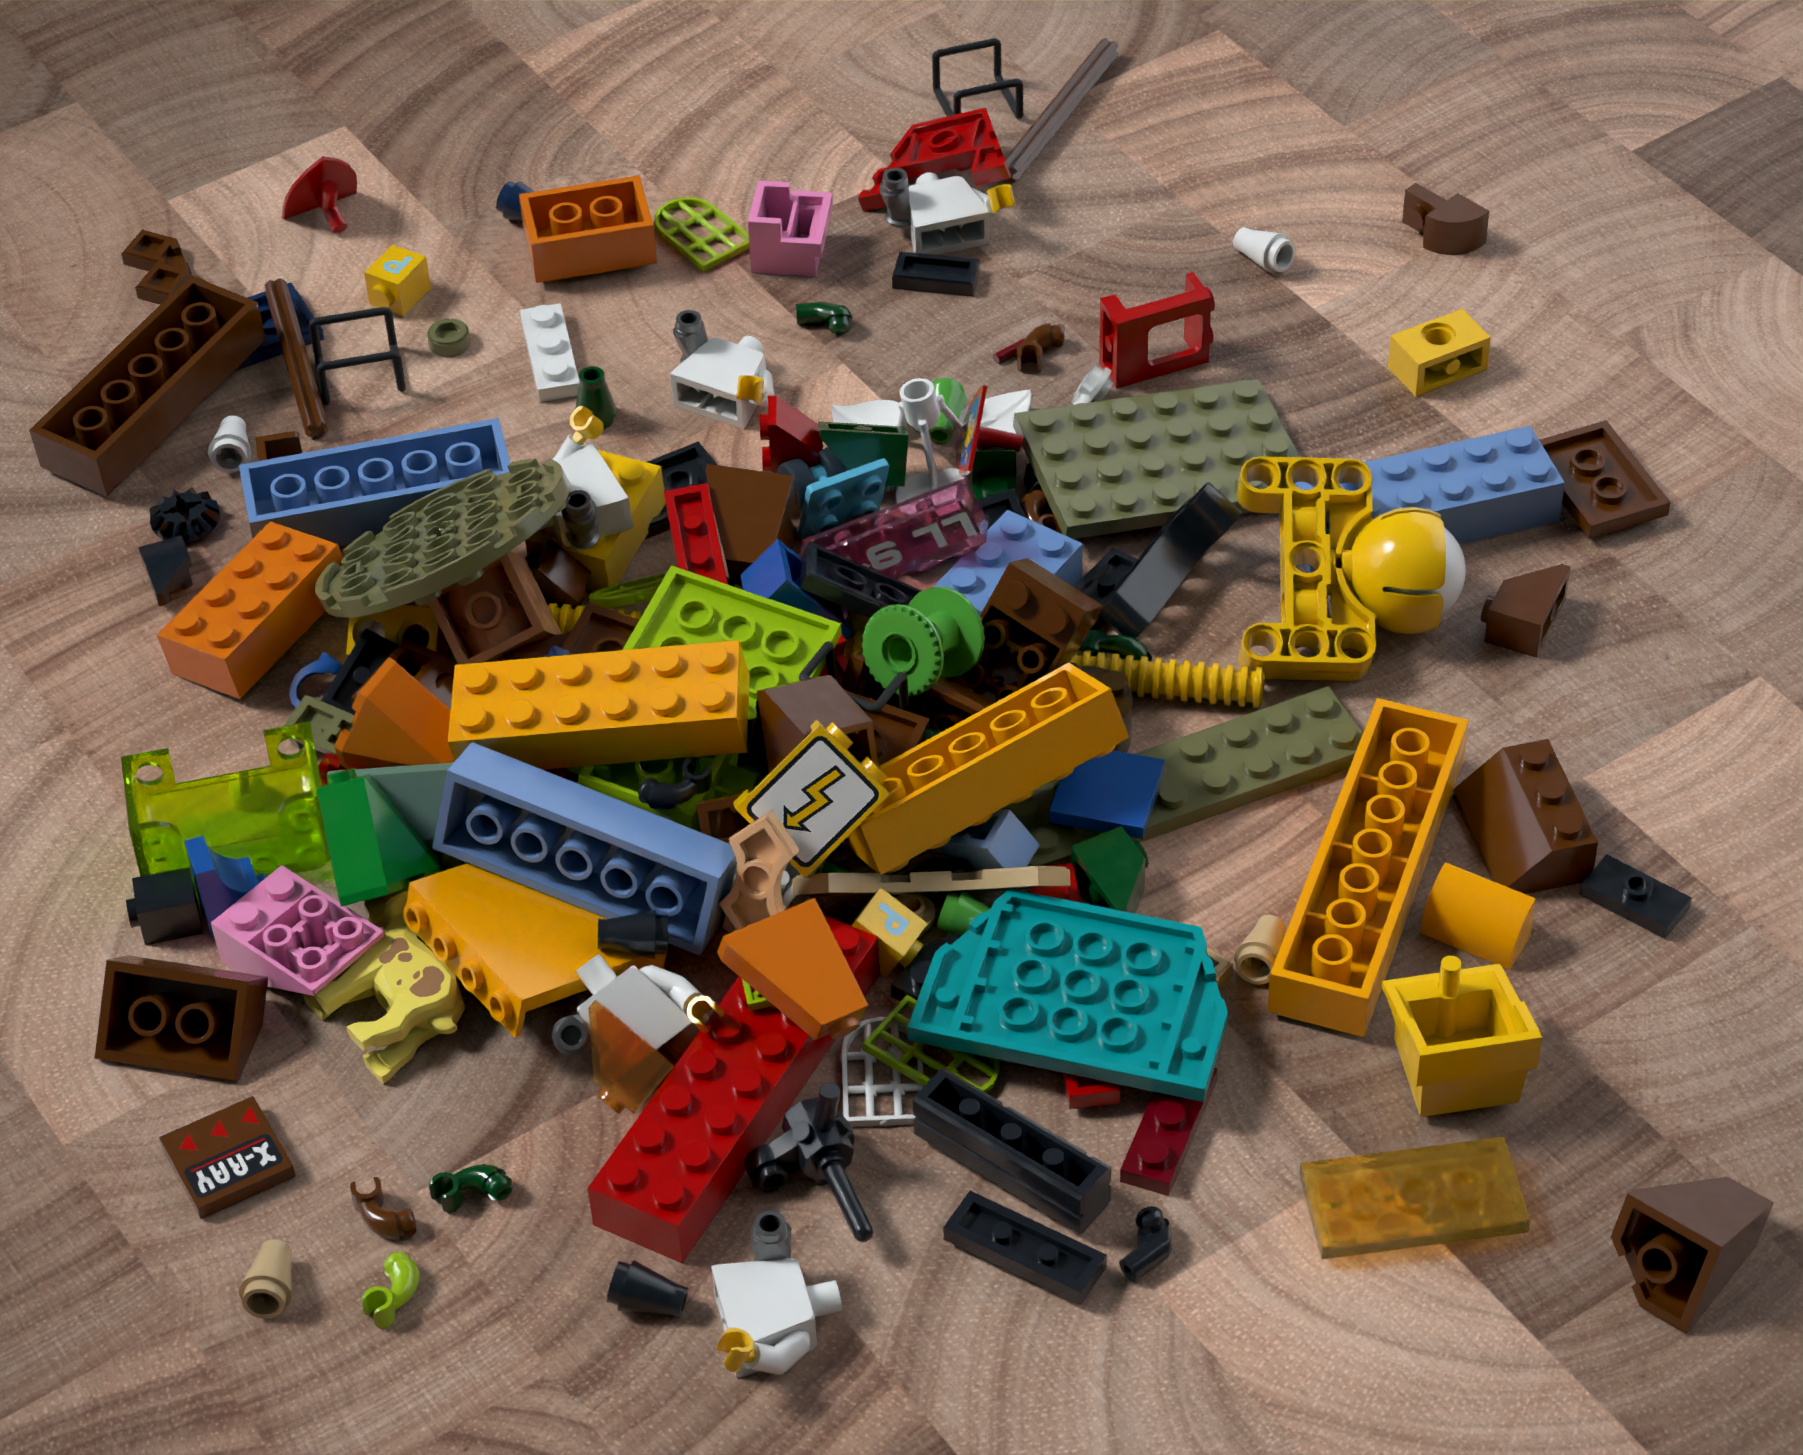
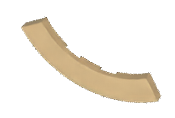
M1029 866L984 869L969 873H951V871L910 872L908 875L820 873L809 874L806 878L798 875L796 878H792L794 896L875 895L880 887L890 895L950 893V891L955 893H963L965 891L968 893L1007 891L1008 889L1025 890L1070 886V869L1058 866Z

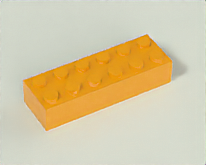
M740 640L455 665L448 732L449 747L455 761L470 743L474 742L542 770L746 753L750 675Z
M1067 663L880 765L879 769L888 777L882 785L890 795L843 841V845L880 875L900 870L908 864L909 859L927 849H935L945 845L951 839V836L963 829L985 823L992 817V813L1010 803H1018L1028 799L1034 790L1052 780L1066 778L1073 773L1075 767L1091 758H1098L1109 754L1114 750L1115 745L1129 738L1111 688L1071 663Z

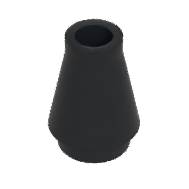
M656 910L611 919H598V949H610L655 959V954H668V915L656 914Z
M635 1260L631 1264L619 1261L611 1279L607 1302L618 1305V1311L670 1315L680 1318L686 1303L689 1287L679 1285Z

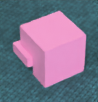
M758 180L748 218L751 273L816 277L833 209V193L792 190L791 193L790 182Z

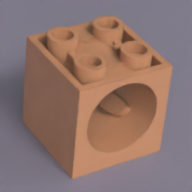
M512 551L482 568L484 574L477 580L463 586L456 582L441 589V595L429 602L458 665L503 661L504 654L514 649L562 634L526 559Z

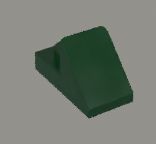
M1016 450L975 452L972 469L973 501L1012 488L1017 496Z

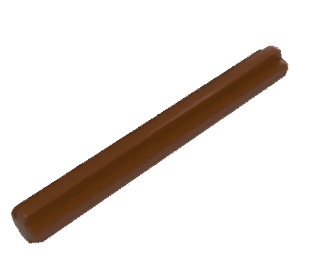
M281 278L275 281L269 280L265 284L266 297L305 433L310 438H315L318 435L324 436L328 432L327 420L287 282Z

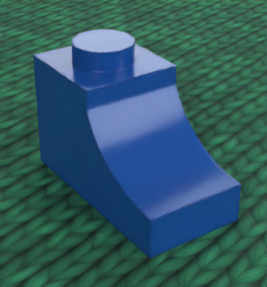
M202 835L185 840L184 843L199 903L211 938L213 939L215 937L211 922L266 877L264 872L255 875L249 856L241 859L221 856L207 845Z

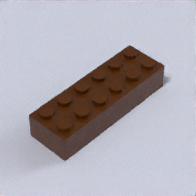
M191 275L29 430L40 467L104 496H108L266 340L258 303Z

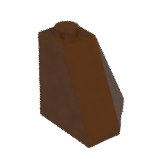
M707 464L705 472L729 579L733 584H738L742 587L740 575L777 539L791 550L798 539L801 513L794 476Z
M1729 1177L1634 1189L1627 1193L1610 1237L1618 1256H1625L1636 1283L1631 1287L1639 1306L1687 1334L1756 1247L1774 1202Z

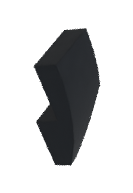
M181 536L138 547L142 564L149 577L152 591L159 607L171 601L170 592L188 589L193 585L189 571L192 563Z

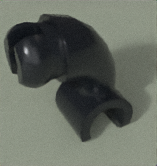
M688 757L682 765L683 781L681 783H659L654 778H647L638 789V798L640 802L649 804V807L652 809L668 810L678 807L689 801L695 794H702L711 788V766H708L703 774L693 775L696 769V759Z

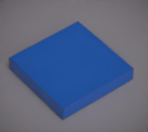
M1114 750L1105 756L1091 758L1075 767L1072 774L1059 780L1049 810V822L1099 832H1108L1122 826L1130 837L1143 839L1164 774L1165 760Z

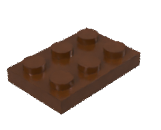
M1607 420L1539 440L1565 482L1562 503L1589 539L1668 516L1670 501Z

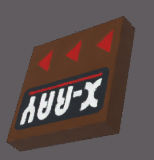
M254 1096L159 1137L162 1149L200 1219L296 1177L290 1159Z

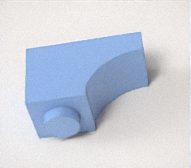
M1000 809L992 813V817L985 823L969 826L951 836V839L945 845L928 850L955 859H965L974 867L973 870L982 871L984 869L1028 867L1040 844L1011 810Z

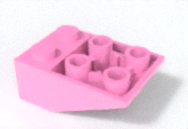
M283 865L211 922L222 963L236 972L269 977L267 987L312 996L317 994L385 936L382 929L348 907H341L340 902Z

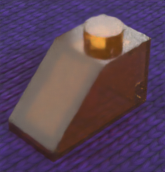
M594 1000L588 1009L594 1081L602 1087L596 1095L618 1114L625 1107L634 1114L670 1072L674 1064L601 1002Z

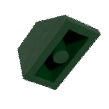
M818 421V432L821 440L848 470L885 458L890 467L884 492H892L894 486L905 487L909 435L904 426Z
M1120 826L1071 846V863H1073L1078 890L1089 905L1136 914L1145 889V868H1148L1149 865L1148 857L1142 844L1138 841L1133 842L1124 828Z

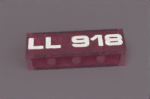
M963 478L802 540L800 557L807 544L814 543L898 579L901 575L914 570H929L935 567L941 560L957 554L964 556L977 551L983 544L987 543L988 520L967 479Z

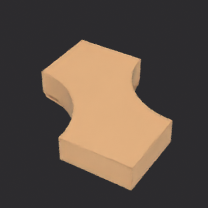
M771 810L729 838L730 845L736 856L737 875L731 892L719 905L736 931L786 910L781 895L782 876L789 861L800 850L774 810Z

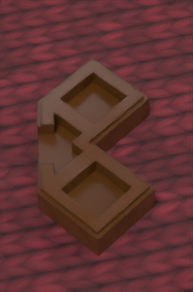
M141 230L121 253L124 265L149 271L135 287L137 298L161 305L192 275L176 238Z

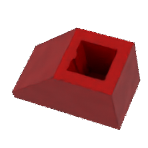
M768 396V414H760V439L769 440V446L762 447L763 472L778 474L779 466L782 463L796 458L803 460L809 468L818 465L820 450L824 449L823 441L818 432V423L778 396Z

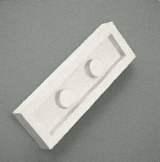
M561 303L521 309V323L539 403L577 397L579 378Z

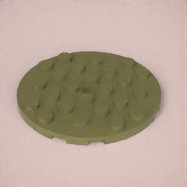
M536 458L511 462L507 466L510 472L499 475L492 473L491 469L478 472L442 487L389 516L391 521L383 527L382 532L374 536L372 531H366L343 549L345 557L341 560L339 566L337 562L330 563L320 574L315 585V593L325 611L332 616L348 618L383 612L415 601L417 606H421L435 600L441 595V589L456 582L463 586L477 580L484 574L482 568L520 545L546 524L556 513L566 507L567 503L565 500L570 492V483L561 465L557 461L549 459L542 463L543 466H540Z

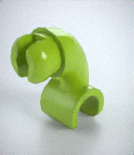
M404 1252L392 1253L384 1262V1272L386 1276L390 1277L392 1283L391 1290L386 1287L376 1286L366 1290L362 1297L364 1314L368 1315L375 1310L373 1316L374 1324L380 1329L387 1328L394 1322L395 1310L410 1300L419 1285L420 1272L415 1260L409 1259V1256Z

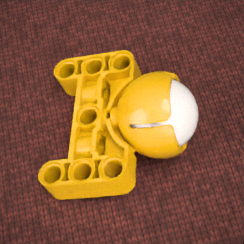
M1259 456L1249 459L1242 466L1237 488V499L1241 506L1255 513H1279L1281 623H1257L1246 629L1242 637L1238 656L1240 668L1245 665L1249 666V671H1256L1257 667H1263L1265 679L1355 681L1363 678L1370 670L1376 648L1375 624L1391 632L1403 634L1425 633L1438 628L1441 616L1455 604L1460 596L1466 576L1465 559L1462 549L1455 537L1444 527L1441 514L1430 509L1407 507L1391 510L1373 519L1371 517L1373 511L1371 470L1365 463L1356 459ZM1256 480L1262 481L1265 484H1267L1268 487L1264 489L1254 488L1249 483L1251 481ZM1307 482L1312 485L1313 489L1303 490L1298 488L1295 483ZM1352 483L1358 487V490L1348 491L1342 488L1340 484ZM1326 515H1329V534L1325 532ZM1302 563L1309 564L1315 571L1311 573L1301 572L1296 568V565ZM1328 596H1330L1331 618H1327ZM1253 646H1263L1271 654L1258 656L1250 648ZM1299 647H1309L1317 655L1314 657H1304L1296 649ZM1354 648L1360 651L1363 657L1350 658L1342 650Z

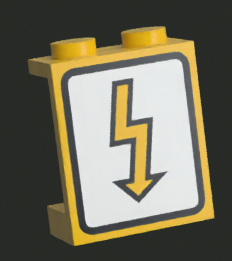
M818 720L810 726L812 732L751 792L746 789L733 802L735 809L750 824L771 810H774L800 850L789 863L805 878L890 795L882 785L888 777L868 757L860 763L847 750L853 742L833 722L825 728Z

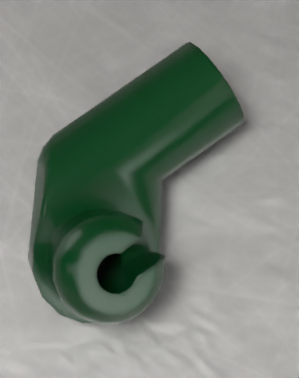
M828 302L796 304L797 325L829 323V330L832 334H846L851 329L850 319L853 316L846 306Z

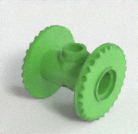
M941 586L921 591L910 601L908 606L895 604L878 610L869 619L862 635V654L865 657V664L870 670L869 673L874 676L875 681L879 682L884 689L887 688L898 673H905L908 681V696H916L928 691L934 686L940 676L955 677L966 673L975 666L984 649V626H982V619L977 613L978 610L974 608L972 602L965 595L957 592V590ZM899 688L895 692L897 695H899Z

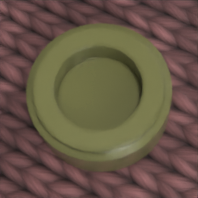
M451 318L442 319L432 324L427 331L429 348L438 356H457L465 352L470 346L469 328L463 321Z

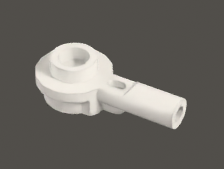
M1095 364L1080 383L1071 403L1075 405L1078 403H1090L1092 400L1096 402L1102 401L1114 383L1108 379L1112 371L1107 367L1103 370Z

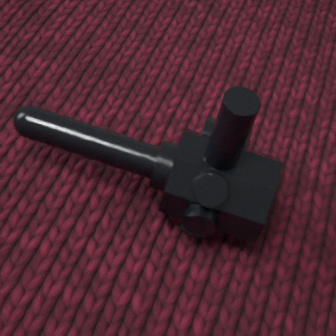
M825 1083L820 1087L818 1097L799 1101L784 1113L782 1123L784 1134L768 1144L753 1149L745 1157L744 1167L752 1184L760 1187L763 1191H773L782 1187L788 1180V1174L798 1169H801L803 1174L814 1179L817 1185L823 1186L828 1184L854 1238L859 1242H867L873 1236V1227L845 1172L853 1158L854 1133L846 1118L836 1113L840 1088L833 1083Z

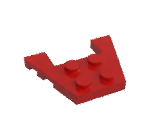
M981 108L911 125L890 153L892 159L890 165L877 170L872 177L875 185L869 192L868 190H862L858 196V201L863 212L886 207L887 205L884 203L879 189L883 180V173L891 168H900L906 171L908 180L919 178L925 173L937 175L939 172L953 169L957 171L971 169L970 173L976 186L1010 179L1011 174L987 109Z

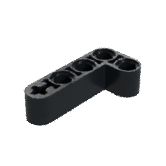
M1207 482L1165 523L1101 604L1103 608L1098 617L1118 635L1137 638L1151 623L1206 550L1229 530L1242 514V511L1210 482Z

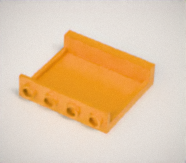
M470 863L409 882L407 902L404 907V921L408 928L428 945L436 958L446 964L461 980L463 986L472 992L489 1010L492 1017L500 1022L515 1038L522 1035L525 1013L527 1011L588 989L576 971L599 953L617 977L633 965L639 970L650 965L664 968L666 954H655V959L610 949H598V919L607 918Z

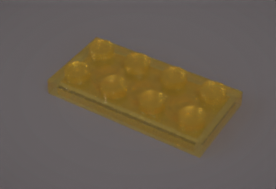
M1505 1137L1300 1163L1299 1176L1322 1260L1529 1232L1530 1217Z

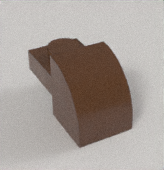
M1414 183L1405 190L1402 222L1424 234V249L1439 254L1459 255L1472 252L1486 244L1489 210L1459 193L1445 200L1417 183Z

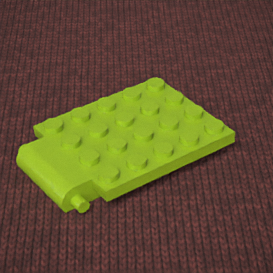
M671 565L622 650L740 640L750 675L748 719L756 718L757 690L799 681L801 671L821 646L829 641L833 643L835 648L842 632L841 623ZM826 656L810 675L811 678L818 677L826 664ZM739 753L694 757L696 759V769L693 775H701L708 766H711V788L702 794H695L689 801L678 807L668 810H657L650 808L649 804L640 802L638 798L640 785L647 778H654L659 783H681L683 781L682 765L688 757L567 768L568 772L579 775L578 784L696 831L700 829L696 806L697 801L727 796L741 792L744 789L754 788L764 779L761 773L737 767Z

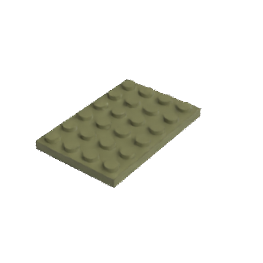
M1258 379L1014 413L1013 428L1016 434L1023 435L1022 447L1063 535L1072 539L1164 526L1171 516L1207 482H1210L1239 508L1242 514L1251 513L1243 508L1237 499V488L1241 468L1244 463L1253 457L1259 456L1300 457ZM1256 480L1251 481L1249 483L1251 486L1258 489H1264L1268 487V485L1262 481Z

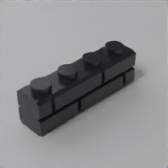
M945 1068L940 1069L913 1099V1115L915 1116L913 1122L914 1134L1075 1232L1079 1234L1084 1233L1108 1206L1111 1200V1186L1109 1185L1111 1182V1167L1093 1156H1087V1152L1011 1107H1004L1001 1101Z

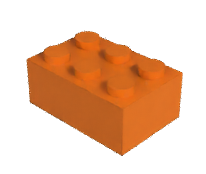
M640 175L519 194L523 230L536 283L657 264L654 225Z

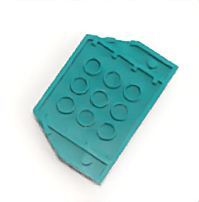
M1008 889L994 901L990 910L980 913L969 923V930L952 945L945 943L934 953L910 1018L907 1034L909 1041L1205 1102L1226 1031L1228 1010L1225 1000L1221 998L1218 989L1215 968L1212 959L1209 958L1207 953V943L1202 927Z

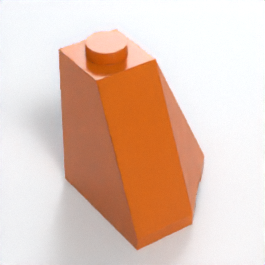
M389 657L358 692L352 709L356 711L352 720L353 727L350 732L347 729L342 730L334 745L340 764L346 769H367L455 762L448 744L451 710L396 661Z
M815 898L723 936L717 951L720 960L814 1040L828 1034L831 1035L832 1039H838L859 1028L860 1024L858 1021L863 1017L868 1003Z

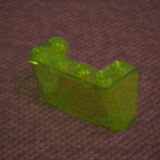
M311 722L263 730L270 766L180 783L176 782L168 748L122 756L121 764L129 833L140 876L190 867L184 841L202 835L207 845L221 856L232 859H241L249 856L255 875L264 872L265 877H268L281 865L294 873L306 872L321 868L330 862L331 858L317 794V788L322 786ZM288 739H297L304 743L303 748L294 754H284L278 750L280 743ZM147 765L157 766L163 771L161 776L151 781L139 779L136 773L141 767Z

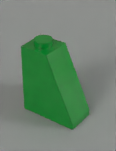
M355 768L326 775L328 784L317 788V794L341 907L404 890V888L409 887V882L445 871L442 861L370 774L357 776Z

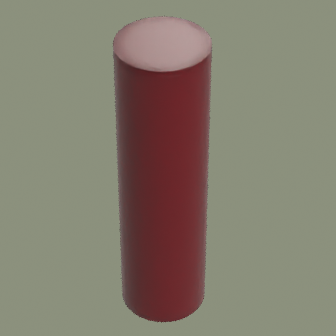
M1025 338L993 354L994 361L998 364L1017 354L1018 346L1023 344Z

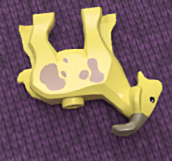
M409 887L392 894L365 900L364 907L369 915L367 920L379 928L385 927L383 929L385 936L353 962L336 981H331L314 996L303 994L306 1004L321 1020L327 1018L344 1004L375 995L379 1004L387 1011L386 1015L376 1021L356 1022L346 1028L350 1038L362 1051L373 1045L377 1049L388 1045L383 1050H373L363 1055L366 1067L382 1084L389 1081L400 1068L407 1064L413 1058L417 1048L426 1040L440 1033H454L457 1030L456 1023L465 1009L456 975L444 962L436 958L434 953L422 943V939L412 932L404 921V907L406 906Z

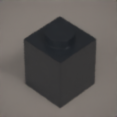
M190 867L132 878L134 898L126 899L127 912L131 928L140 926L145 945L203 934L198 897Z

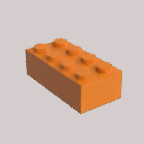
M270 521L157 634L172 674L241 699L325 612L315 593V585L320 574L328 564L337 562L338 566L341 564L343 557L338 544Z

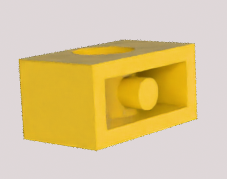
M1462 308L1391 335L1388 368L1417 397L1487 370L1491 337Z

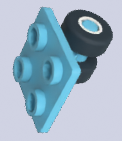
M827 447L820 450L819 464L809 468L803 460L798 458L782 463L779 466L778 474L792 475L795 480L801 513L798 535L801 540L806 541L814 537H827L832 534V530L845 526L844 521L847 518L855 515L869 514L870 517H875L880 512L890 467L886 459L882 458L848 470Z

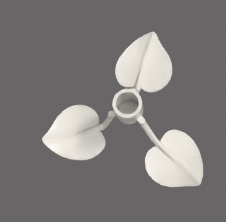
M923 378L910 380L901 387V402L899 403L892 400H874L850 406L832 405L833 422L904 426L905 428L906 423H908L915 430L920 431L929 474L918 473L911 475L905 479V487L898 486L896 501L899 509L904 514L916 519H922L965 503L969 493L966 476L959 474V469L956 468L937 472L928 430L936 426L941 411L960 433L969 406L962 410L958 419L945 404L943 395L936 396L933 383ZM1031 390L1011 392L985 399L980 426L1016 434L1013 428L1014 413L1030 411L1032 402Z

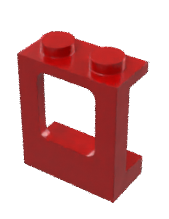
M1192 272L1186 274L1185 293L1129 309L1124 307L1116 294L1100 298L1099 364L1103 370L1107 367L1112 371L1109 379L1114 382L1113 385L1116 389L1209 362V347L1214 340L1213 330L1210 325L1211 312L1215 309L1212 291L1209 287H1204L1195 273ZM1184 318V340L1190 349L1148 360L1149 331L1155 326Z

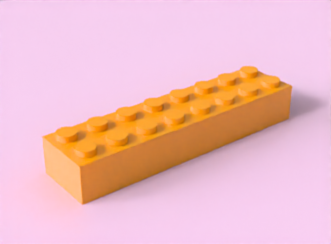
M1376 698L1270 972L1269 1013L1365 1037L1382 990V981H1385L1465 759L1468 719Z

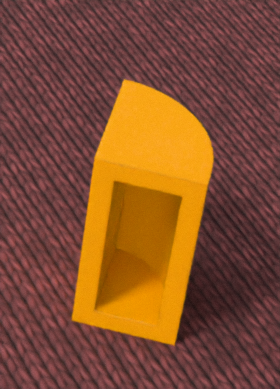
M1445 862L1429 894L1421 921L1420 933L1494 964H1501L1502 967L1510 970L1531 936L1536 898Z

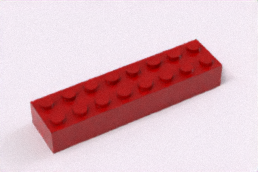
M791 903L787 909L796 906V904ZM824 916L865 997L880 976L878 936ZM740 976L718 1005L724 1012L723 1017L716 1011L712 1013L704 1024L710 1031L707 1033L699 1031L587 1188L593 1226L682 1264L746 1172L744 1167L745 1157L753 1149L766 1143L783 1118L784 1113L792 1105L836 1040L832 1039L830 1034L814 1040L775 1006L749 1011L743 981ZM750 986L751 992L753 993L755 989Z

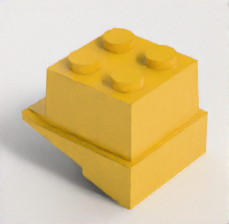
M1446 956L1441 961L1440 973L1382 981V989L1388 999L1395 1020L1394 1040L1420 1117L1520 1102L1527 1070L1538 1068L1542 1036L1525 1002H1521L1501 964L1461 969L1459 958Z

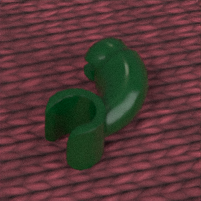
M1090 630L1079 648L1080 652L1090 650L1091 656L1095 657L1101 652L1105 653V655L1106 653L1119 654L1121 659H1126L1127 655H1133L1134 660L1139 661L1142 656L1148 657V661H1152V655L1147 651V646L1140 640L1125 635H1106L1099 630Z
M481 1164L462 1169L455 1174L443 1172L434 1175L429 1182V1191L431 1198L434 1200L443 1195L441 1198L442 1209L444 1212L453 1213L462 1205L461 1192L464 1190L475 1189L488 1194L489 1198L493 1201H502L511 1194L513 1185L511 1178L506 1176L505 1170L494 1165Z

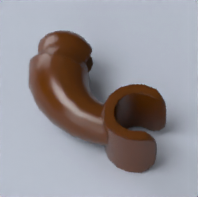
M1047 323L1031 331L1023 344L1018 346L1017 349L1018 371H1022L1024 363L1034 362L1037 364V372H1041L1042 349L1050 348V346L1062 347L1065 342V327L1061 324L1051 325Z
M1034 490L1030 494L1025 495L1020 502L1025 517L1063 534L1054 514L1042 516L1049 509L1044 492Z
M374 1177L375 1189L369 1194L357 1192L355 1181L350 1184L353 1206L374 1233L392 1240H400V1237H409L416 1233V1222L411 1209L405 1208L394 1212V1210L381 1208L384 1198L381 1181L378 1177Z

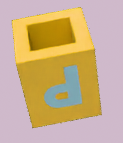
M393 244L364 272L369 304L376 307H388L392 313L404 316L431 289L427 257Z
M880 887L850 926L878 936L880 973L886 977L898 963L906 967L914 959L923 946L917 940V937L927 923Z

